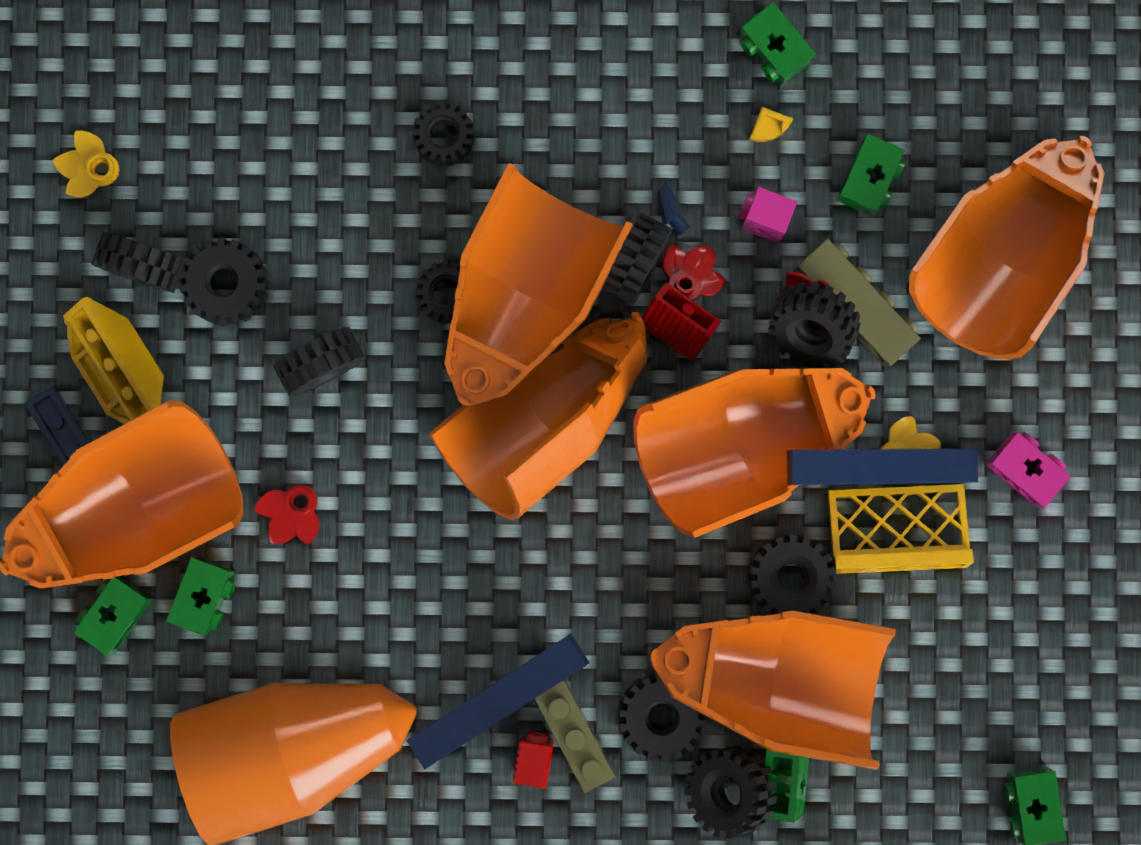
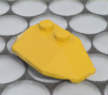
M89 297L82 298L63 315L64 323L68 325L67 338L71 358L108 416L126 424L161 405L164 375L128 318Z

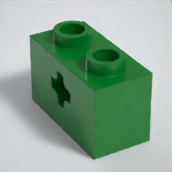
M774 2L741 28L739 34L741 38L739 43L743 50L751 57L755 55L762 63L761 70L767 79L772 83L777 81L781 87L808 66L816 55ZM770 43L772 45L777 43L781 45L779 51L777 49L770 51L768 46Z
M867 134L861 142L836 201L871 217L879 209L884 211L892 196V192L888 191L892 178L898 180L905 167L906 162L901 160L905 150ZM872 170L877 172L876 178L878 180L874 184L869 182V173Z
M198 556L191 557L166 622L202 636L210 635L212 630L217 631L224 617V612L220 611L224 599H230L236 587L237 580L233 579L235 571ZM208 589L207 596L211 598V602L201 605L202 598L198 597V592Z
M124 576L105 579L96 591V594L99 596L92 607L87 605L76 619L79 625L73 632L106 656L117 652L154 600L151 595ZM116 607L114 610V615L117 616L116 619H107L110 614L106 610L107 608Z
M766 749L765 767H770L772 774L768 775L769 782L775 781L777 787L771 790V795L777 796L775 804L769 805V808L774 810L772 816L768 817L769 819L794 823L804 815L809 758Z
M1043 767L1007 773L1008 782L1004 783V793L1007 803H1012L1013 817H1009V825L1013 838L1017 837V841L1023 845L1066 841L1056 771ZM1032 799L1039 803V806L1033 809L1034 814L1027 810V807H1031L1033 804Z

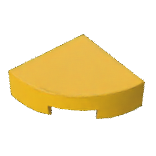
M762 107L749 140L755 142L774 140L789 128L793 118Z

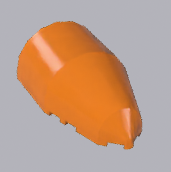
M1079 136L1078 140L1057 142V139L1043 140L1014 160L1011 166L1001 173H995L985 184L976 190L972 189L966 193L913 267L909 276V292L917 309L935 329L954 343L979 355L1004 360L1021 358L1033 348L1087 264V253L1093 234L1095 213L1098 209L1105 175L1101 163L1097 164L1091 149L1092 142L1089 138Z
M508 163L460 260V272L444 364L458 397L457 399L461 404L469 407L507 397L586 320L625 239L633 227L632 223L626 221L624 226L613 224L576 209L534 185L520 174L515 165Z
M632 312V318L611 322L610 317L599 319L569 335L562 342L563 346L554 350L507 397L469 407L463 405L428 433L447 465L484 505L499 516L509 520L517 519L597 451L647 364L646 328L640 313Z
M843 368L737 369L637 409L633 426L634 444L640 469L652 497L671 525L688 537H699L787 500L792 495L791 492L799 486L787 484V450H843L862 434L866 424L864 417L871 399H875V390L873 387L867 386L852 377V374Z
M169 400L77 449L70 456L67 463L51 477L38 495L33 497L6 527L4 535L6 542L3 558L0 562V571L4 575L10 574L29 581V585L40 589L77 584L103 578L104 580L115 578L116 576L145 574L236 527L244 514L243 496L236 473L224 448L212 429L194 409L182 401Z
M787 611L781 614L758 615L746 619L723 620L684 626L652 651L650 656L651 666L672 698L766 749L876 770L879 768V761L872 760L870 750L872 708L881 663L887 646L892 638L895 637L896 629L798 611Z
M274 682L175 714L170 722V743L173 763L184 802L198 834L207 845H219L313 815L401 750L417 715L416 705L392 692L391 689L382 684Z

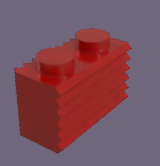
M667 282L654 296L642 315L645 328L650 334L660 337L662 341H666L667 345H672V348L678 354L688 357L689 361L695 360L722 322Z
M528 729L527 734L520 736L512 778L515 784L546 789L554 739L548 738L547 732Z

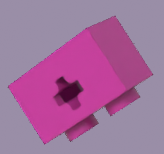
M758 187L754 195L748 193L740 210L738 218L744 220L741 230L779 243L786 233L797 201Z
M1018 432L1011 433L985 465L1036 508H1045L1071 476L1064 471L1066 465L1052 454H1049L1047 457L1038 449L1040 444L1032 436L1025 432L1022 435ZM1033 461L1032 469L1035 473L1026 474L1025 472L1028 467L1024 462Z

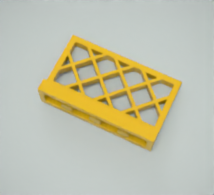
M964 484L828 491L833 557L831 564L835 567L836 574L968 568L974 563L973 549H970ZM943 493H956L957 508L951 515L947 514L935 503L937 498ZM925 494H936V495H935L932 499H930V498H929L927 495H925ZM903 495L898 501L892 497ZM908 495H917L927 503L916 517L901 505V502ZM883 496L893 505L883 518L879 517L867 506L874 497ZM858 497L869 498L863 503ZM836 498H850L860 508L847 520L837 511ZM929 507L945 519L944 523L935 533L919 520ZM896 508L912 521L901 535L885 522ZM862 510L878 523L867 536L851 523ZM957 513H958L959 523H958L956 520L953 519V517H954ZM838 520L844 524L840 530L838 529ZM950 523L960 532L961 545H948L937 535ZM914 524L930 537L921 547H914L904 538ZM880 526L896 538L889 548H879L869 539ZM847 527L862 540L855 550H840L839 536ZM934 540L940 546H929V544ZM899 542L905 546L894 548ZM866 543L872 549H861V547Z

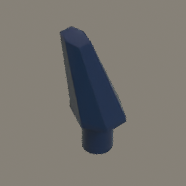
M666 182L657 192L662 223L665 225L670 224L680 236L689 226L679 215L683 209Z

